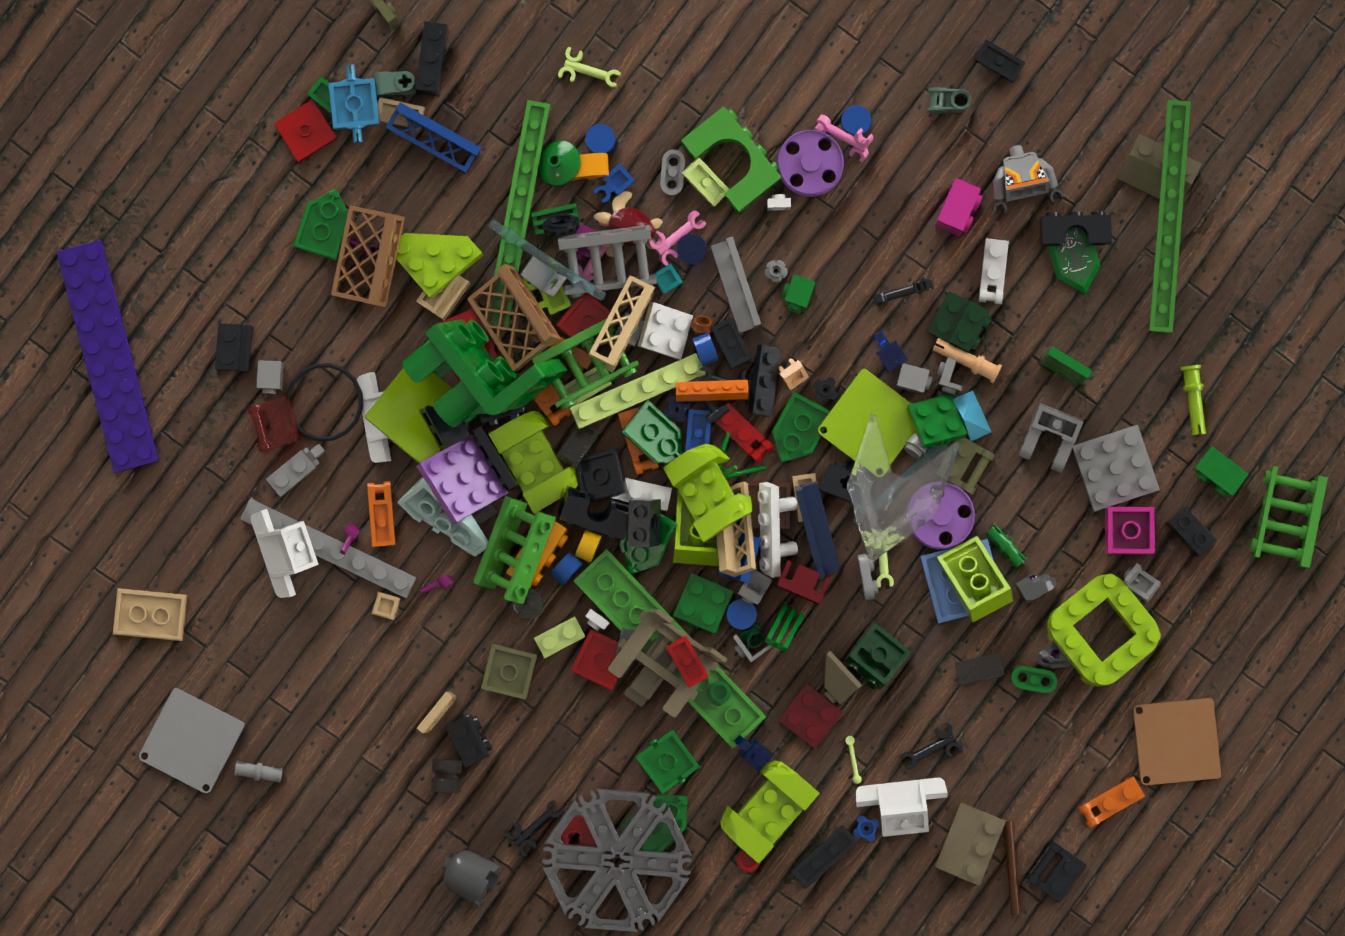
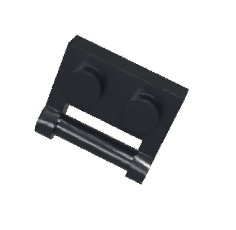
M1051 841L1048 845L1050 848L1032 874L1029 873L1026 879L1060 903L1086 864L1054 841ZM1056 854H1060L1062 858L1043 883L1039 880Z

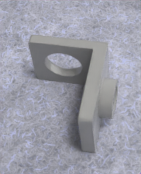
M532 257L520 274L540 291L554 297L566 280L564 276L551 270L536 257ZM557 281L556 285L551 289L554 282Z
M737 634L732 637L737 643L734 647L741 658L746 656L750 663L773 647L768 645L752 657Z

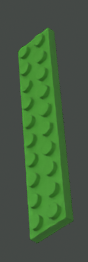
M607 549L573 580L620 631H622V628L635 631L642 621L638 616L643 610L648 612L649 609H659L671 617ZM673 619V621H672L671 624H673V625H674L675 627H677L679 630H681V631L684 632L686 635H688V634L681 628V626ZM654 631L641 649L643 653L647 652L659 635L658 631ZM718 666L714 672L709 670V677L702 680L696 689L698 695L694 700L689 698L688 702L734 748L766 716ZM678 672L676 677L682 680L683 677L681 673ZM715 681H724L730 686L731 696L723 704L712 702L708 696L709 686Z

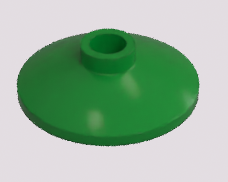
M556 141L548 145L541 153L538 170L542 179L553 186H562L572 181L580 169L581 158L579 151L574 145L566 141Z

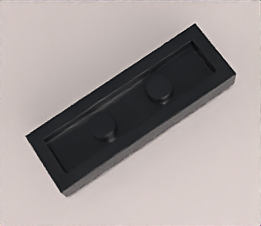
M757 345L748 409L750 414L772 417L781 348Z
M480 426L473 432L476 436L473 439L480 449L484 448L488 456L485 458L492 469L496 468L500 475L497 478L504 488L508 487L509 490L518 487L517 480L502 454H499L486 428Z
M842 825L795 866L791 872L807 889L858 842Z

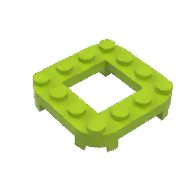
M1113 574L1100 575L1092 579L1048 616L1047 636L1051 642L1054 641L1082 676L1080 679L1084 683L1096 687H1105L1117 681L1156 648L1161 638L1155 620L1128 586ZM1106 599L1134 635L1106 659L1101 661L1073 625Z

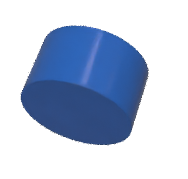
M859 105L848 107L841 118L842 130L853 136L860 128L863 129L862 136L865 135L871 125L869 111Z
M596 124L589 128L586 133V146L591 153L609 154L615 147V134L609 126Z
M709 333L692 338L702 367L719 361Z
M569 552L552 570L550 575L560 584L564 585L583 563Z
M743 599L732 602L726 612L728 623L733 628L739 630L751 627L757 616L754 605L747 603Z

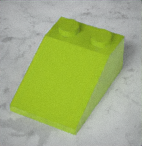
M678 490L673 563L719 566L717 536L715 535L706 542L702 541L693 524L695 520Z
M978 536L937 557L955 594L972 622L1013 602L1010 586Z

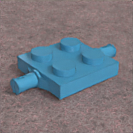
M350 64V66L345 65L347 79L341 82L328 83L333 129L352 130L353 143H358V141L362 143L361 129L367 126L380 125L376 85L374 78H356L355 65Z

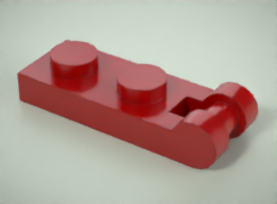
M727 403L726 406L729 412L717 419L715 423L725 433H730V437L753 460L759 463L763 459L762 456L767 451L770 452L774 446L738 411ZM755 440L761 444L756 450L751 447Z

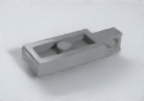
M320 444L310 451L306 447L266 478V480L277 494L282 497L316 469V466L320 464L317 459L326 451Z

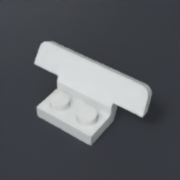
M369 372L359 376L357 382L363 394L362 416L370 458L375 463L391 461L388 445L389 438L365 419V414L383 393L378 391L375 372Z
M267 509L252 514L251 523L275 594L279 598L296 595L290 575L319 565L304 521L274 530Z
M942 778L860 786L856 790V806L879 805L883 837L929 832L926 800L947 798L948 794L945 781Z

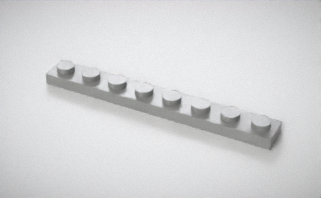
M249 499L240 518L252 525L251 515L267 509L274 530L299 522L253 499ZM305 525L316 556L402 597L408 598L417 579L416 577L351 546L348 547L343 555L340 553L343 542Z

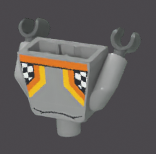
M1020 145L1009 149L1011 157L1003 159V166L998 168L993 180L994 199H996V203L993 206L995 214H997L996 206L999 204L1004 206V214L1007 212V205L1003 203L1004 198L1008 202L1048 193L1049 202L1054 203L1053 194L1056 192L1059 195V199H1063L1062 191L1057 190L1058 182L1052 166L1043 159L1038 158L1035 152L1024 154L1023 148Z

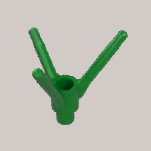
M728 432L725 434L720 449L723 453H725L730 437ZM721 463L718 464L726 480L767 469V466L764 465L734 472L738 469L737 466L725 470Z

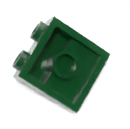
M949 291L927 333L941 338L969 353L971 349L976 350L981 340L978 337L981 329H987L992 319L988 316L990 311Z
M874 623L844 662L848 664L846 667L852 674L857 675L859 673L865 678V684L868 687L881 690L911 651Z

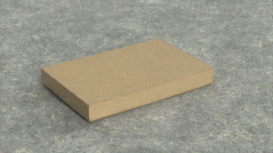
M117 588L113 634L183 641L187 595Z
M445 692L417 729L422 733H429L455 702L456 696L451 692Z

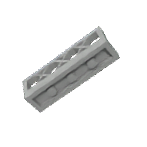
M733 236L726 238L724 242L710 246L739 333L761 327L760 318Z

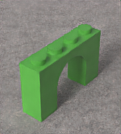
M723 106L681 140V145L694 160L697 157H702L714 146L725 142L735 143L746 151L750 159V169L747 175L724 194V198L739 215L780 182L782 177L779 174L778 165L775 162L770 163L765 157L768 155L765 149L760 144L756 146L751 140L753 138L751 132L745 126L741 128L737 123L739 118L732 109L727 110Z

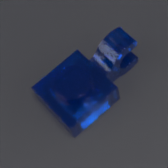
M882 331L873 335L874 340L881 348L876 354L888 372L908 360L896 340L890 344Z
M739 735L734 741L744 750L740 757L758 772L774 755L756 739L750 744Z

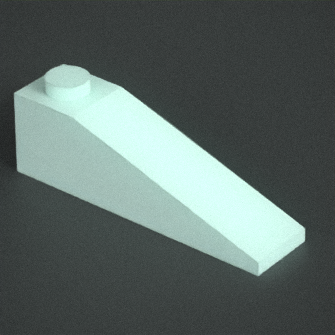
M423 476L397 502L413 519L418 522L423 520L433 526L432 530L439 534L441 531L451 538L452 543L476 557L486 549L488 540L473 516L470 515L453 525Z

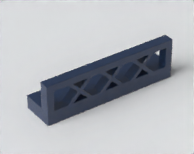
M817 481L795 486V492L816 572L820 574L818 579L821 580L825 579V574L840 571L819 486Z

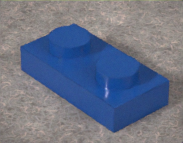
M689 409L685 452L700 445L709 444L711 424L706 419V416L711 413L710 411Z

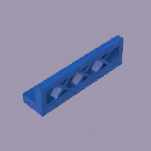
M401 102L397 105L385 127L464 173L467 172L474 157L477 156L481 147ZM398 115L407 120L408 129L400 131L392 126ZM411 122L418 126L412 127ZM418 128L425 129L429 140L422 142L416 140L413 130ZM410 131L411 136L407 135L404 132ZM431 133L437 137L432 139ZM445 140L449 151L439 153L435 150L433 141ZM430 142L431 147L425 145V143ZM451 144L457 147V149L452 150ZM462 150L469 154L464 166L455 161L453 152ZM450 153L451 159L445 156V154Z

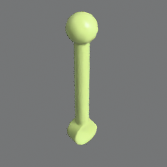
M848 736L845 742L849 745L854 773L853 782L859 784L862 778L858 774L853 747L855 739L852 736Z

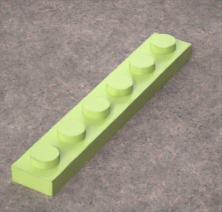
M695 353L572 406L570 411L578 429H581L642 403L647 399L649 400L676 388V382H690L697 377H702L705 375V372L699 371L702 365Z

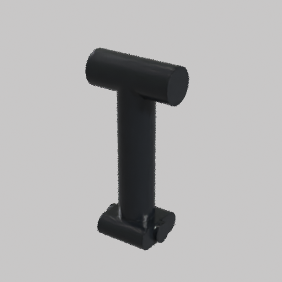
M702 401L711 412L706 416L710 424L729 412L725 404L718 407L714 401Z

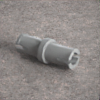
M237 761L234 776L255 778V781L262 779L280 783L283 768L262 766L263 763L256 765Z

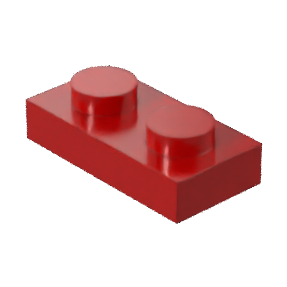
M687 636L666 647L689 688L709 677Z

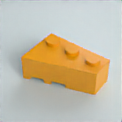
M554 521L530 588L532 585L537 587L544 576L541 574V571L545 566L549 568L556 558L553 554L557 547L562 548L569 538L566 535L568 530L556 521ZM522 548L520 549L519 553H518L517 556L515 557L516 559H519V556H520V554H521ZM510 566L506 573L512 577L515 568Z

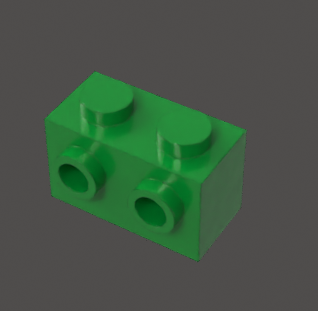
M793 275L791 284H785L781 299L785 300L783 305L787 307V311L798 315L800 311L805 313L816 283L815 281Z
M1213 446L1207 449L1192 469L1196 472L1195 477L1205 484L1208 481L1214 486L1213 490L1223 498L1225 496L1232 497L1249 475Z

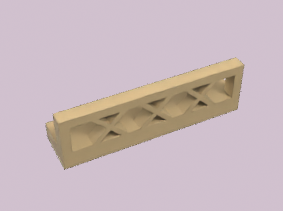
M631 275L626 281L589 353L590 357L604 363L605 369L612 373L643 316L655 289L654 286ZM631 283L643 289L640 296L630 297L628 289ZM629 303L632 311L631 314L621 318L618 312L619 306ZM619 323L621 328L620 335L610 338L609 326ZM609 343L611 352L608 358L596 352L599 345Z
M743 481L730 486L733 493L741 490L742 495L749 496L748 483ZM750 513L743 517L739 525L736 521L716 534L721 573L736 577L756 569ZM743 532L745 534V541L740 546L738 539ZM746 554L748 565L741 567L740 561L743 555Z

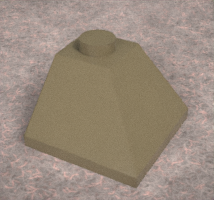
M829 651L825 654L824 688L827 692L824 695L833 704L836 701L842 704L862 684Z

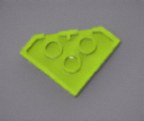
M404 233L400 238L396 260L427 296L432 299L456 277L479 260L483 253L468 236Z

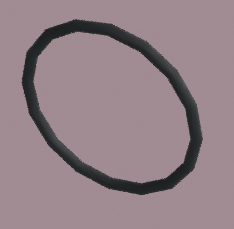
M332 363L313 364L301 370L291 381L286 394V412L292 426L303 436L316 441H334L348 434L358 423L363 410V394L356 378L345 368ZM316 368H332L343 372L353 382L358 393V410L354 421L344 431L334 436L318 437L307 433L296 423L291 412L290 396L295 383L305 373Z

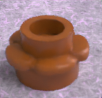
M704 315L696 316L690 325L695 334L699 336L712 332V320Z

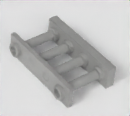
M650 225L558 237L559 250L567 252L571 285H565V295L581 297L586 292L623 288L628 278H626L622 245L628 241H633L636 244L640 276L635 278L651 286L657 284L656 274L649 275L645 242H647V239H651ZM610 244L613 247L617 279L603 281L599 252L601 245ZM587 247L590 250L594 282L580 284L576 255L578 248Z

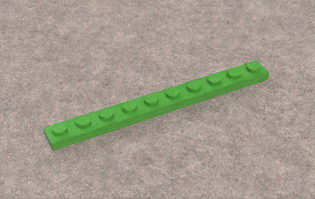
M527 100L495 275L499 273L497 269L503 264L515 267L518 273L520 270L550 110V104ZM502 279L496 283L494 293H504L505 284ZM493 297L492 309L501 310L503 297ZM508 298L506 311L512 312L514 299ZM491 312L489 322L492 326H498L500 313ZM505 314L503 327L509 328L511 315Z
M1167 100L1149 331L1173 332L1191 101Z

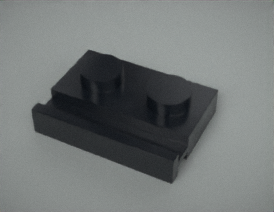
M218 323L216 370L249 372L252 325Z

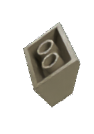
M1139 134L1116 179L1160 199L1164 145ZM1189 157L1186 159L1183 200L1202 164Z
M960 803L935 867L980 886L1006 821Z

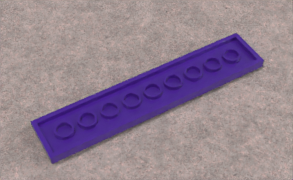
M97 240L56 251L113 472L118 473L159 462L102 240Z

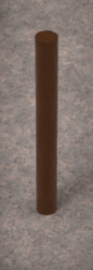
M1006 821L1004 832L1011 915L1021 913L1013 821Z

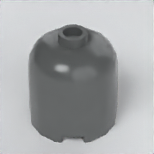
M459 851L453 858L448 857L442 867L445 870L444 884L453 893L478 907H482L486 902V899L483 897L487 890L493 891L501 873L498 870L502 866L472 851Z

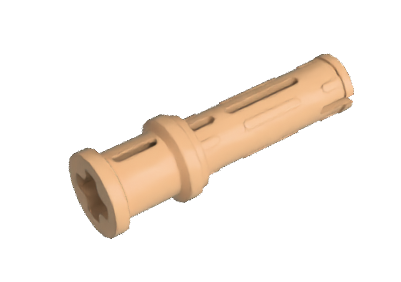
M938 338L936 343L943 346L944 349L935 345L932 351L956 360V362L972 369L971 372L974 375L980 374L990 379L992 384L995 382L1001 370V364L995 365L985 360V356L979 355L976 357Z

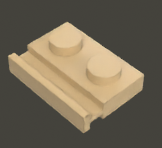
M459 275L434 298L430 299L423 291L416 302L445 321L471 283Z

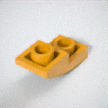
M591 153L580 155V169L572 181L583 178L592 180L609 176L608 154Z

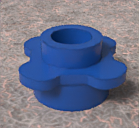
M859 816L857 818V828L853 831L856 838H866L869 842L874 841L879 822L876 819L869 820L865 816ZM865 826L869 828L867 831L864 830Z

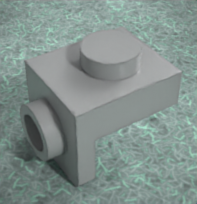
M947 357L945 363L940 362L937 375L941 376L938 386L942 387L941 391L955 395V392H961L963 386L950 382L956 360Z
M1138 563L1133 568L1129 567L1123 576L1124 583L1132 593L1147 603L1161 586V582L1143 571Z
M755 569L751 571L748 583L742 585L738 594L747 603L758 605L772 582V578Z

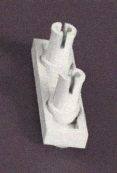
M763 482L759 483L758 500L760 502V514L758 515L760 524L759 538L761 539L759 566L762 573L774 578L781 576L780 557L797 555L798 553L796 542L780 543L779 513L796 510L797 501L795 497L779 499V486Z

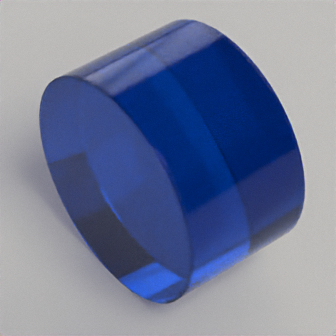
M688 234L679 240L677 255L682 263L688 266H695L705 259L707 247L705 241L700 236Z

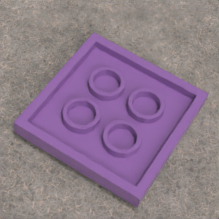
M472 435L416 466L453 525L508 494L507 489L499 482L498 475L488 464L486 456L477 446Z

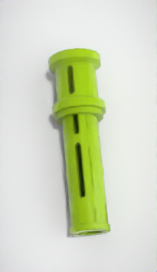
M1201 365L1180 367L1184 374L1185 385L1183 390L1187 392L1192 435L1207 434L1201 390L1204 388L1200 381L1199 369H1201Z

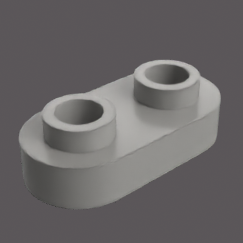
M669 150L662 158L660 187L662 192L668 196H676L683 189L684 176L681 173L685 169V158L678 150ZM674 158L678 161V164L671 166L669 161ZM674 181L676 183V187L674 189H670L667 186L668 182Z
M867 553L857 555L865 601L875 599L874 594H878L877 581H872L871 571H874L872 557L868 558Z

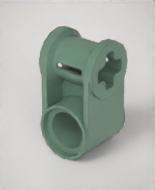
M408 71L373 73L377 98L411 95L416 91V78ZM408 78L411 83H408L405 88L401 83H404L405 79Z
M940 87L928 88L930 107L927 108V112L964 113L970 108L971 95L966 90ZM937 96L939 97V105H937ZM958 96H963L966 98L967 104L958 106L954 100Z

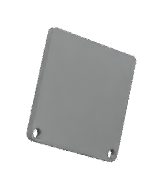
M174 688L139 753V758L141 761L203 793H209L243 731L245 723L179 688ZM144 752L148 754V758L146 760L142 759V754ZM205 784H208L210 787L208 791L203 790Z

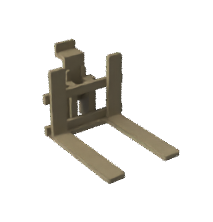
M649 609L648 612L643 610L638 616L642 621L628 640L623 638L618 644L621 650L609 665L608 671L621 678L633 660L637 659L644 667L625 690L624 695L642 707L651 698L662 681L665 680L676 689L662 709L675 718L689 698L694 700L698 695L696 689L701 682L689 688L684 679L681 680L676 677L679 670L669 652L664 649L669 641L674 643L687 636L707 673L709 670L714 672L719 665L717 662L725 663L727 658L715 649L703 647L671 624L673 619L661 610ZM654 631H658L659 635L647 652L643 653L641 649Z

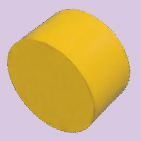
M585 530L575 557L591 563L602 535Z

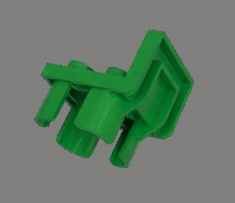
M463 319L437 323L425 332L429 340L402 362L404 370L415 383L423 381L432 372L440 378L444 377L452 369L454 370L461 382L434 403V410L451 427H457L462 422L468 424L479 414L497 415L510 409L522 408L568 371L558 358L537 363L517 378L516 373L503 357L499 356L494 360L483 345L489 339L482 327L474 320L465 323Z

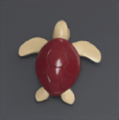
M629 191L620 193L613 200L612 208L614 214L598 212L593 216L599 225L608 226L610 230L650 225L651 240L654 243L656 242L652 237L655 234V229H658L663 223L659 218L650 221L645 214L637 209L625 208L626 203L632 197V193ZM633 241L624 242V245H636ZM645 242L647 248L654 249ZM608 247L605 251L610 257H614L613 247Z

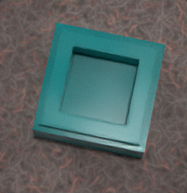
M671 263L654 273L656 274L657 286L663 295L683 284Z

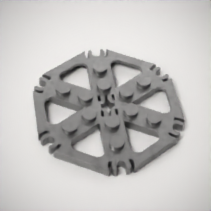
M596 788L600 796L596 798L595 792L590 790L592 799L587 802L580 795L581 807L577 804L576 799H574L545 840L544 844L549 843L553 847L549 845L543 846V851H550L552 855L550 858H542V863H552V865H542L564 914L570 908H573L568 913L569 919L574 914L581 915L578 921L579 926L583 925L587 918L588 921L583 926L584 928L638 932L634 925L637 922L639 929L642 931L644 930L642 921L649 919L652 926L655 925V920L652 916L655 914L659 922L689 880V876L683 877L680 875L691 874L690 870L682 868L683 863L692 862L690 857H682V855H691L669 806L663 813L661 812L666 807L665 802H662L659 807L653 806V801L656 799L655 795L650 796L648 802H645L650 795L648 792ZM612 799L634 801L638 805V809L618 836L605 805L607 801ZM580 815L584 817L597 846L565 844L561 841V834L573 817ZM659 822L667 824L676 843L673 851L639 850ZM615 854H619L620 859L625 861L619 862L618 866H614V862L604 859L615 858ZM561 868L594 871L579 894L572 898L566 895L557 876ZM637 874L671 877L673 883L662 900L657 904H652L649 902ZM616 885L628 911V916L623 920L599 918L596 915V910L613 886Z

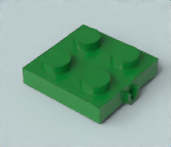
M951 394L909 404L907 407L908 414L923 449L939 444L946 446L950 441L965 438L967 435Z
M691 573L673 616L689 622L690 626L698 629L700 627L716 634L734 591L718 585V582L712 579L706 580Z
M673 729L659 740H653L649 743L650 746L635 756L662 794L677 783L680 785L686 781V777L700 767Z

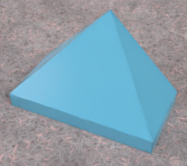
M973 390L953 399L970 441L992 433Z

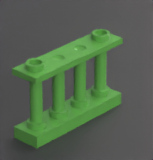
M607 319L547 349L532 359L535 365L561 356L562 359H566L581 390L571 395H568L560 378L552 383L560 398V401L555 403L557 409L561 407L563 410L568 409L576 404L574 400L622 375L627 378L637 372L636 368L639 367L638 361L630 363L625 352H623L619 360L622 368L611 374L605 369L604 363L591 357L602 379L590 385L573 355L575 353L573 349L582 345L590 353L595 342L594 338L599 335ZM618 324L609 326L610 338L616 336L614 332Z
M1272 466L1264 474L1263 484H1266L1256 538H1252L1249 551L1253 552L1252 558H1259L1261 552L1294 558L1298 562L1297 567L1308 569L1311 565L1328 477L1317 476L1314 480L1308 482L1277 475L1278 467ZM1278 484L1306 490L1311 494L1310 503L1301 504L1273 498L1274 485ZM1270 506L1304 513V516H1307L1306 524L1299 527L1267 520ZM1265 529L1299 536L1302 539L1301 548L1296 550L1263 543Z
M505 496L473 583L491 589H496L498 585L507 590L504 599L524 604L556 517L538 511L533 516L525 512L528 503ZM521 520L531 525L527 538L517 533ZM513 542L523 546L519 559L508 555ZM505 564L515 568L510 581L501 577Z

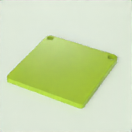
M403 368L365 414V419L415 461L421 463L439 453L440 448L419 410L428 405L434 407V403L452 388L434 372L423 381L415 383Z
M867 369L860 370L818 427L819 435L875 477H881L906 445L905 442L916 430L907 411V407L911 403ZM821 427L826 428L825 434L820 432ZM877 468L881 470L880 475L875 474Z

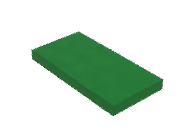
M1051 347L1038 362L1076 387L1087 380L1092 373L1091 369L1055 347Z

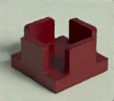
M787 560L776 587L819 605L831 578L825 577L819 593L815 592L814 587L820 574L799 565L790 581L786 579V575L792 562Z

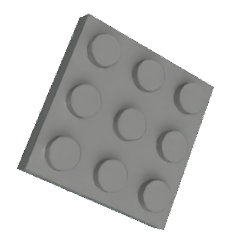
M1138 425L1072 447L1093 512L1160 490Z

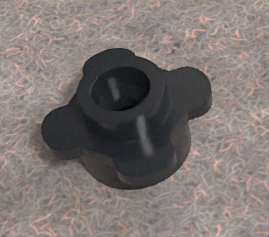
M828 378L825 381L816 380L813 383L817 394L815 399L818 402L828 399L835 400L838 397L834 387L836 381L833 378Z

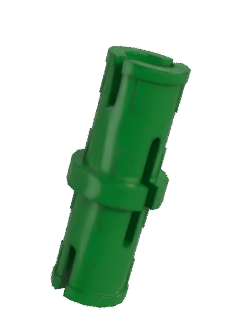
M997 524L985 533L997 546V551L1000 554L1003 553L1015 568L1027 559L1013 544L1014 541L1009 539Z

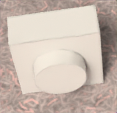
M784 194L772 195V198L767 199V211L791 209V198H786Z
M592 609L585 616L589 619L587 624L597 631L600 627L605 630L610 623Z

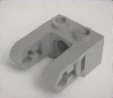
M1039 403L1018 456L1029 460L1041 431L1052 432L1059 435L1062 440L1050 469L1062 473L1082 427L1083 420Z

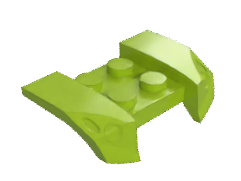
M537 411L521 415L488 434L499 454H502L534 514L536 511H540L562 498L567 486L576 488L579 485L575 465L564 470L543 433V430L551 427L553 424Z
M703 444L687 450L663 467L671 484L679 490L695 520L693 524L703 542L708 541L734 522L752 512L751 496L734 495L718 464L727 462L730 458L719 448L710 444Z
M776 760L771 761L758 770L767 780L741 810L736 813L727 805L720 821L723 831L757 863L764 859L783 832L820 794L795 771Z

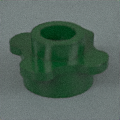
M753 624L751 628L740 633V638L744 640V646L747 649L758 648L764 642L765 635L761 633L759 624Z

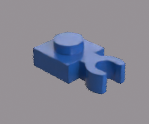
M619 163L609 172V176L603 177L606 185L596 187L593 193L597 195L600 191H604L606 197L601 202L605 204L610 200L613 192L618 196L632 185L635 179Z

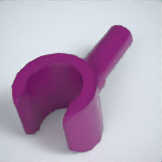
M351 238L349 244L355 247L361 244ZM368 245L369 248L372 247L375 250H378V247L376 245ZM363 247L362 249H360L364 251L365 256L368 258L369 255L366 252L365 248Z
M352 523L343 532L347 537L340 550V553L343 555L360 532Z
M442 575L434 583L421 588V592L424 594L437 588L439 585L446 590L454 581L449 575Z

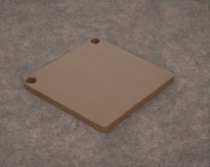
M1212 698L1136 705L1133 708L1140 781L1143 785L1218 779L1221 777L1214 701ZM1137 707L1142 708L1140 714H1137L1135 711ZM1148 776L1149 782L1144 783L1143 777Z

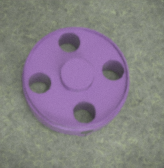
M804 130L793 134L784 142L778 154L777 165L779 167V174L782 177L781 181L790 192L803 197H818L828 193L837 185L843 172L844 158L840 146L831 136L817 130ZM820 141H828L831 148L827 151H822L818 146ZM794 144L798 147L799 152L795 155H790L786 151V147ZM830 172L834 175L835 180L832 183H826L822 175ZM798 176L802 179L803 184L799 187H794L791 185L790 179Z
M945 482L932 483L920 489L910 501L907 511V523L913 536L921 544L937 550L949 549L963 542L970 534L975 520L974 507L969 496L961 488ZM934 487L940 488L943 492V496L939 500L931 496V489ZM966 506L970 511L969 517L961 518L958 515V508ZM914 514H921L924 517V524L922 526H915L913 524L912 517ZM946 532L951 536L949 545L940 543L939 535Z

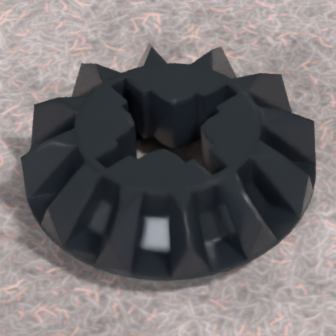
M557 214L551 216L543 223L544 233L549 234V236H567L568 233H574L579 228V219L570 214Z

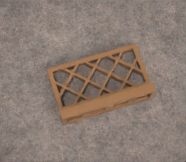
M349 206L331 292L332 296L386 307L405 217ZM356 211L361 212L366 219L358 227L354 222ZM379 216L385 217L384 227L377 231L373 221ZM369 224L374 234L365 240L360 230ZM356 234L361 244L352 249L349 241ZM377 238L380 243L379 250L372 253L368 244ZM364 247L369 257L360 263L355 253ZM352 257L357 266L347 271L344 266L345 260ZM372 260L375 270L374 273L368 276L363 266ZM360 270L364 280L355 285L350 276ZM347 279L352 288L346 293H340V284ZM366 283L370 288L369 298H363L358 290Z
M503 264L497 269L499 273L468 297L467 300L512 370L517 372L550 344L555 345L561 338L515 267ZM502 279L505 284L504 293H494L496 283ZM482 295H488L486 308H480L476 302ZM494 296L503 297L501 310L492 309ZM508 298L516 301L515 312L506 311ZM491 312L500 313L498 326H492L489 322ZM505 314L514 315L512 328L503 327ZM520 316L527 318V330L518 329ZM503 330L512 331L510 344H503L501 341ZM517 332L526 333L524 347L515 345ZM531 334L538 335L542 341L536 348L529 347ZM514 348L523 349L522 359L517 363L513 359Z

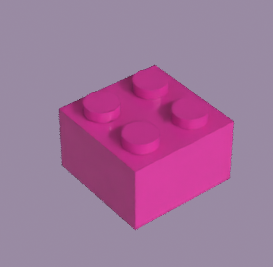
M955 178L934 226L960 237L962 232L967 233L974 218L970 216L971 211L976 212L983 197L979 195L981 188Z
M1154 507L1105 508V555L1155 554Z

